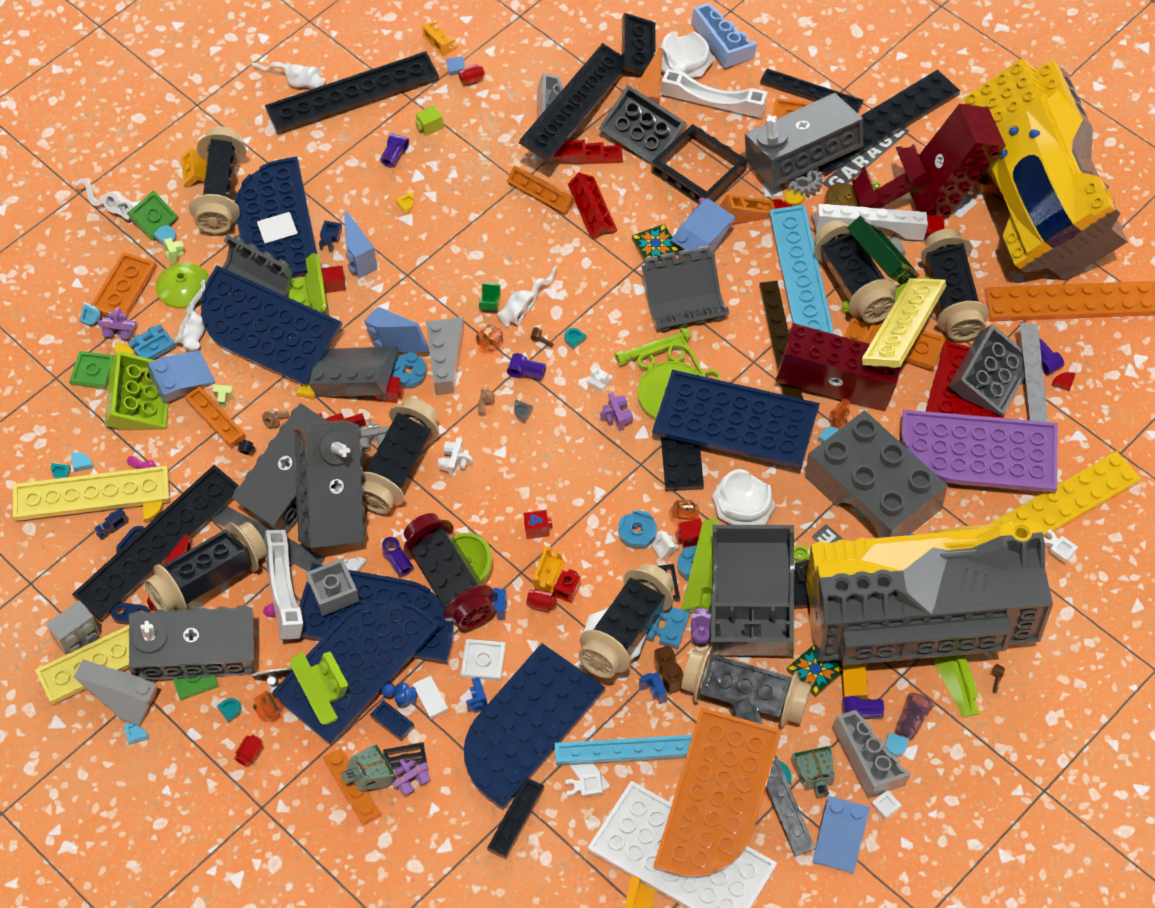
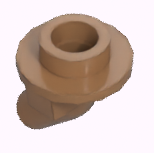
M482 388L480 390V399L478 401L479 415H485L486 405L495 402L493 399L495 395L489 389L484 390Z
M271 409L262 414L264 424L271 428L278 426L279 418L289 417L288 410L275 411Z

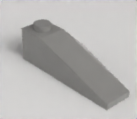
M84 659L74 676L82 686L112 710L120 720L139 727L157 694V685L150 681Z

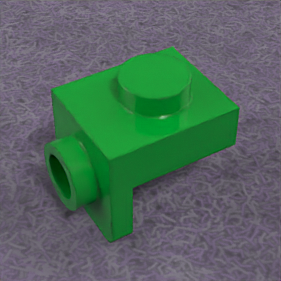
M483 282L479 309L486 311L497 310L500 302V284Z

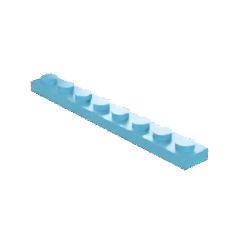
M693 735L555 743L556 765L685 758Z

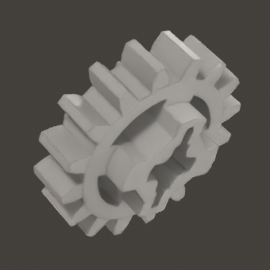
M817 167L795 177L793 181L791 179L785 182L784 186L788 187V191L794 190V194L799 192L800 196H803L805 193L810 197L811 192L816 194V191L821 189L823 181L822 172H818L819 168Z

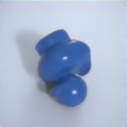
M400 682L396 687L391 683L385 684L381 690L383 696L387 698L395 695V701L399 707H404L408 703H414L416 699V688L410 687L405 682Z

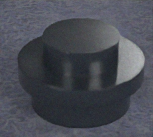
M243 440L237 444V451L249 456L255 452L256 448L253 446L254 443L248 440Z

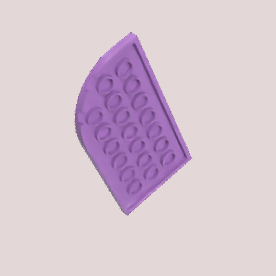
M903 410L902 440L904 446L944 482L1056 493L1058 423Z

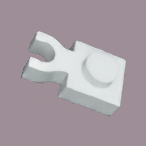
M1050 529L1047 531L1046 536L1050 540L1046 538L1044 540L1045 546L1050 547L1049 553L1066 564L1076 553L1078 546L1063 536L1058 539Z
M600 772L579 775V781L573 779L565 780L567 786L574 785L572 791H567L568 797L576 796L580 792L583 797L604 794Z

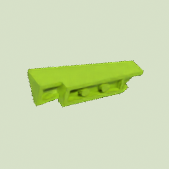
M717 518L703 521L681 607L682 610L696 613V609L703 608L709 609L708 614H711V597L713 593L712 528L713 525L718 524Z
M965 655L933 657L932 660L962 717L978 715L979 710L975 698L978 697L977 688Z

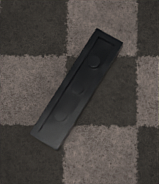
M525 777L491 839L487 851L507 859L545 789L543 784Z

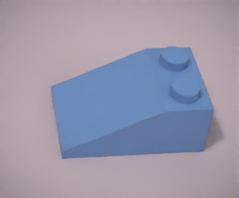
M706 198L681 224L671 240L685 250L693 249L694 255H697L696 248L709 246L710 252H714L736 217Z
M346 211L344 212L346 257L349 261L347 266L352 274L355 273L358 279L377 270L375 250L351 215Z
M377 307L364 320L374 347L397 346V352H427L429 350L421 328L416 322L381 307Z
M200 350L166 356L148 363V374L163 404L185 396L199 386L205 388L215 384V380Z
M829 796L812 863L854 874L870 807Z

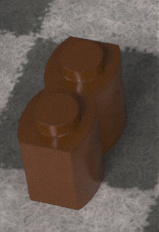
M669 645L655 649L654 667L659 676L662 677L667 693L670 695L683 690L681 689L683 671L676 663L673 649Z

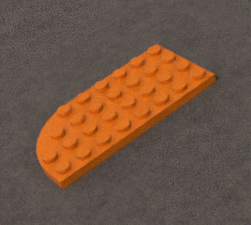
M701 707L653 869L681 877H702L717 873L738 859L751 840L782 730Z

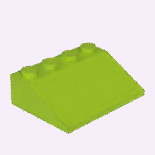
M117 351L110 364L104 426L121 430H157L166 428L168 402L163 404L151 378L148 379L147 377L149 375L148 363L155 360Z

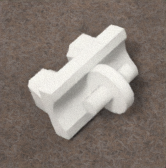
M456 438L455 442H445L444 454L451 455V458L441 457L439 462L440 470L448 471L449 477L455 478L458 466L464 469L465 465L472 464L473 458L468 455V450L463 451L461 446L462 439Z

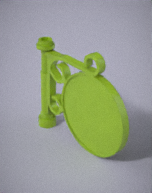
M680 328V333L655 340L628 351L620 350L614 353L619 366L627 364L630 359L632 361L638 359V367L646 371L638 384V401L643 411L653 420H656L672 369L704 377L714 375L717 380H720V373L714 369H709L704 374L694 353L686 343L691 338L688 328ZM672 349H680L681 357H672ZM669 350V361L654 365L655 359L653 356ZM684 351L691 357L696 369L682 363L685 356ZM650 357L651 363L649 365L641 363L643 359Z

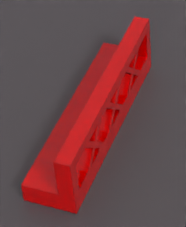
M578 172L568 185L591 238L597 239L603 231L615 233L617 231L616 225L595 178Z

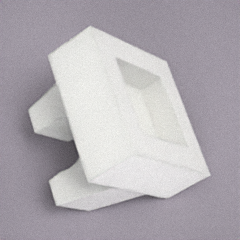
M595 367L587 380V385L603 393L613 381V376Z
M666 531L660 532L651 544L661 560L667 559L669 555L676 553L679 549V546L673 543L672 535H668Z

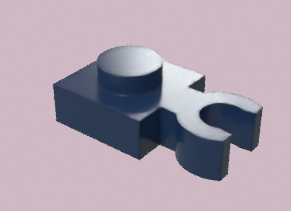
M324 220L320 232L321 240L319 241L321 250L327 244L329 251H332V241L338 242L343 228L342 223Z
M121 508L111 512L105 518L103 524H99L94 528L97 532L96 535L103 539L109 532L114 533L126 525L128 520L125 512Z

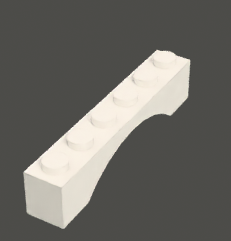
M668 68L662 80V95L761 119L767 105L768 92L753 88L740 91L718 90L695 81L684 72Z
M818 204L815 218L816 232L823 225L834 220H842L850 225L861 215L876 226L892 230L903 238L910 240H924L928 225L926 212Z
M266 530L264 536V543L267 548L265 561L280 640L300 639L303 620L300 607L295 600L292 589L285 530Z

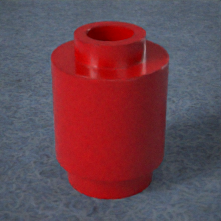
M476 63L462 68L461 71H458V75L463 85H469L483 80L485 72L482 65L479 66Z
M536 588L529 590L526 604L530 605L531 608L547 612L555 609L557 597H554V592Z
M255 735L245 736L235 751L234 759L239 764L248 767L262 750V740Z

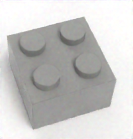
M343 558L305 573L308 585L322 616L359 602L357 589Z
M80 600L46 623L54 642L65 655L94 642L101 635L93 615Z

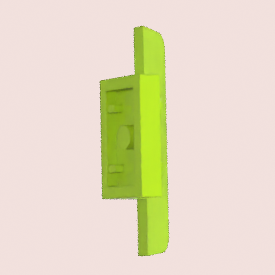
M312 253L306 258L307 274L305 278H291L288 297L323 313L326 310V299L320 259L318 254Z
M303 651L290 660V666L320 723L323 725L331 724L337 721V716L330 703L344 697L348 683L331 652L324 653L320 663L313 667L310 666Z

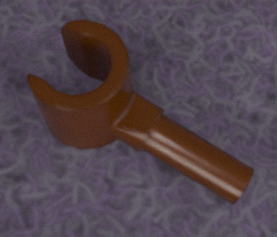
M534 327L531 332V340L534 342L541 341L552 348L554 343L541 336L542 330L540 328Z
M995 664L991 672L992 675L996 676L992 691L994 694L998 693L999 684L1005 672V668L999 664Z

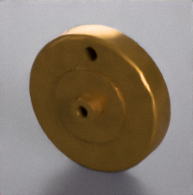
M836 183L828 188L825 195V204L861 207L853 185Z

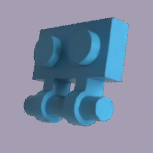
M161 324L148 328L147 332L141 335L137 334L133 337L134 339L128 342L137 356L152 360L176 347L175 342L166 330L163 331L164 329Z
M674 607L670 608L669 613L661 611L647 631L646 639L653 641L654 637L658 636L660 637V645H669L671 648L678 650L690 617V612ZM660 620L665 622L664 628L658 627Z

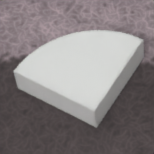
M361 557L344 559L348 570L360 572L367 564V560Z

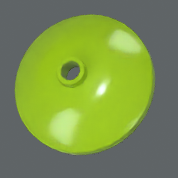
M182 262L171 265L159 275L156 281L157 295L165 305L172 308L185 309L201 289V281L204 279L206 284L209 275L203 267L194 263Z
M460 533L453 536L469 563H472L471 566L480 581L483 582L492 566L490 546L482 537L474 533Z

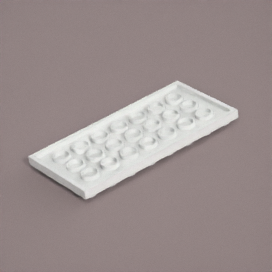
M633 781L629 783L587 848L588 852L626 874L640 877V882L685 908H752L777 867V862L747 846L744 852L731 865L708 876L681 877L653 869L672 803Z

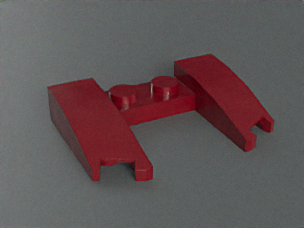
M914 144L906 148L902 146L896 147L905 173L878 189L875 188L865 166L861 168L862 172L855 180H852L861 207L881 209L931 179Z

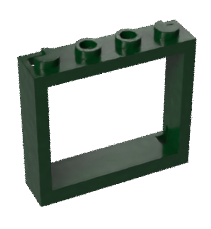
M860 215L847 227L849 232L891 279L900 284H905L910 278L917 279L920 275L882 230Z

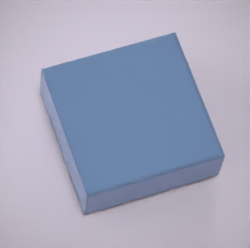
M463 56L446 59L449 76L458 74V71L465 67Z

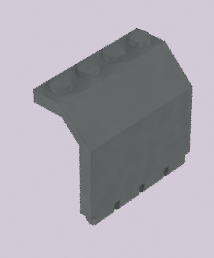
M227 234L224 242L228 245L229 250L227 260L222 268L287 297L292 277V271L288 267L289 264L281 259L279 261L273 259L274 256L266 251L264 253L260 252L259 248L251 243L249 245L245 244L244 240L238 236L232 237Z
M709 246L696 248L697 255H694L693 249L678 251L679 258L677 259L675 252L660 255L661 262H658L657 256L644 258L645 265H641L647 303L653 324L657 329L668 330L673 325L683 327L689 325V322L703 323L709 318L718 320L723 319L724 315H729L728 307L724 304L720 292L714 252H710Z

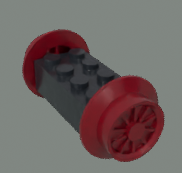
M434 513L421 515L411 521L403 532L407 540L404 544L405 554L416 558L445 606L443 613L445 620L457 623L462 630L478 627L486 622L494 613L495 608L491 602L494 596L492 587L483 585L452 535L454 530L452 523L448 520H440L438 515Z

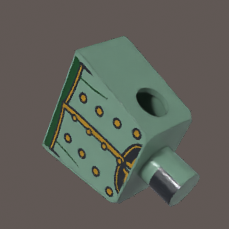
M377 744L352 756L346 771H343L341 774L344 783L354 782L360 791L390 787L396 775Z
M831 745L792 753L791 763L805 790L815 789L818 798L828 796L827 786L832 785L835 778Z

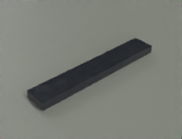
M768 68L760 80L761 85L813 102L836 93L857 114L864 102L863 99Z

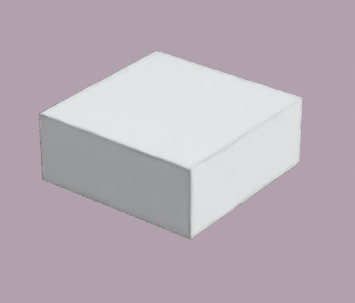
M888 790L871 804L885 821L900 810L902 806Z

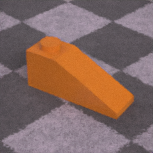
M663 48L657 50L640 78L639 86H636L635 89L656 103L660 102Z
M728 194L719 205L736 217L733 222L735 224L770 218V210L775 209L773 201Z

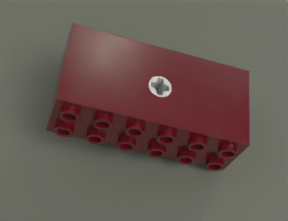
M959 103L922 150L920 156L931 179L910 191L917 211L926 212L927 215L949 217L966 194H973L972 189L975 183L1006 147L989 107Z
M792 323L775 382L885 412L896 388L901 366L891 368L888 366L873 367L871 365H863L862 358L870 344Z

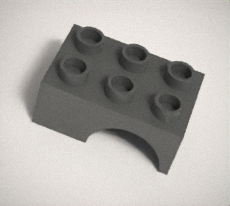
M865 410L808 453L805 478L837 508L842 502H845L860 510L872 523L879 538L905 536L907 533H913L943 508L948 485Z
M713 525V593L711 597V646L713 647V654L794 656V525Z

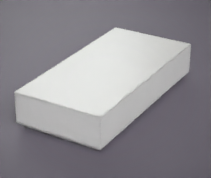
M431 676L412 684L416 688V694L430 720L449 711Z

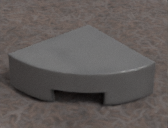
M515 400V415L520 422L525 424L533 411V406Z

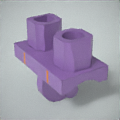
M116 308L114 312L108 313V317L98 321V327H102L103 336L112 337L114 336L115 329H120L119 338L129 339L132 335V329L136 327V321L126 320L127 314H122V309Z
M609 393L610 401L608 405L602 407L603 411L600 413L601 420H608V423H613L615 420L618 430L622 431L625 424L633 422L631 410L623 412L620 410L628 407L625 395L615 397L614 393Z
M698 608L696 613H692L691 643L693 644L697 642L699 644H711V614H708L709 609Z
M403 759L399 760L400 767L395 770V773L398 776L404 772L405 775L395 780L392 786L394 789L398 788L403 796L408 795L414 791L409 782L413 777L417 779L420 786L431 780L426 770L428 765L424 762L410 771L409 768L415 765L414 761L410 760L406 763Z

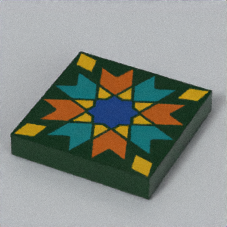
M665 224L632 235V241L643 260L647 257L657 256L659 262L661 261L660 255L673 252L678 255V251H680L676 243L671 240L672 236Z
M814 645L789 665L786 670L792 676H794L795 671H798L800 681L812 684L810 693L814 697L818 696L843 674V668L836 661H818L815 656Z

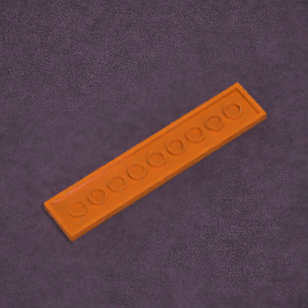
M1155 281L985 288L986 303L989 309V322L1155 315Z

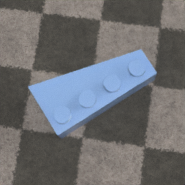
M709 3L694 7L691 23L706 40L709 48L724 68L754 59L757 48L756 42L747 39V35L743 31L739 32L735 29V25L731 21H726L723 18L724 16Z

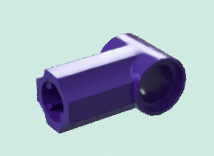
M391 133L387 140V147L380 158L381 163L389 168L395 166L400 155L407 151L409 138Z
M1039 339L1043 373L1050 375L1064 367L1065 363L1063 357L1058 352L1053 353L1046 343Z
M514 353L506 372L514 378L526 376L542 380L545 376L546 364L528 360L523 354Z
M395 537L385 538L382 542L383 557L389 561L399 577L408 575L414 567L400 547L398 539ZM390 547L395 548L392 551L387 550Z
M847 696L842 699L843 714L856 710L862 718H884L883 699H861L858 696Z

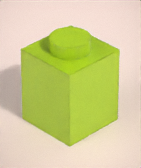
M435 105L416 113L417 121H415V125L425 136L444 128L443 117Z

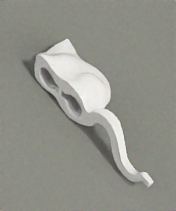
M271 62L269 66L265 67L252 63V66L258 67L264 72L272 71L273 68L283 69L288 84L295 88L309 87L314 89L323 86L326 81L325 78L320 77L321 71L317 67L288 66L281 62Z
M81 178L77 182H72L75 186H78L80 183L86 186L88 199L93 206H99L104 203L105 208L109 212L118 213L124 219H130L127 213L141 202L130 201L118 191L106 193L97 200L93 195L92 186L87 179Z
M558 266L552 269L547 279H537L532 291H516L509 297L505 308L497 313L504 326L508 328L510 322L519 325L525 314L533 307L539 287L542 284L548 285L552 282Z
M204 279L200 284L201 289L186 309L187 315L183 319L174 341L175 343H182L183 347L190 352L196 351L200 347L199 339L205 331L202 317L193 310L195 304L201 298L202 292L205 290Z

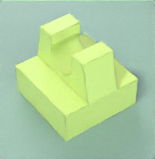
M171 238L164 239V253L169 264L177 263V258L184 256L182 241L173 242Z
M214 384L213 393L217 398L219 406L228 407L229 399L235 400L236 392L233 386Z

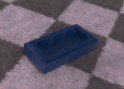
M384 700L370 714L373 720L400 741L415 727L412 721Z

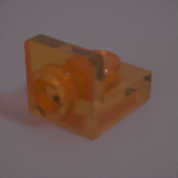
M846 398L830 412L829 423L832 427L841 429L848 423L846 418L850 414V401Z

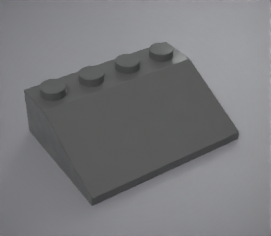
M627 85L598 129L652 163L688 126L685 121Z
M993 324L978 333L949 387L962 398L1000 416L1004 415L1025 377L1022 348Z
M397 346L329 349L325 357L313 368L309 385L317 397L385 395L398 348Z

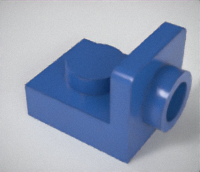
M493 588L494 596L491 602H493L495 608L494 612L497 614V620H505L508 601L507 591L501 588Z
M658 672L645 674L639 679L640 691L650 688L652 697L657 698L659 704L667 702V691Z
M477 677L471 679L473 687H470L472 699L466 701L468 712H479L487 705L480 678Z

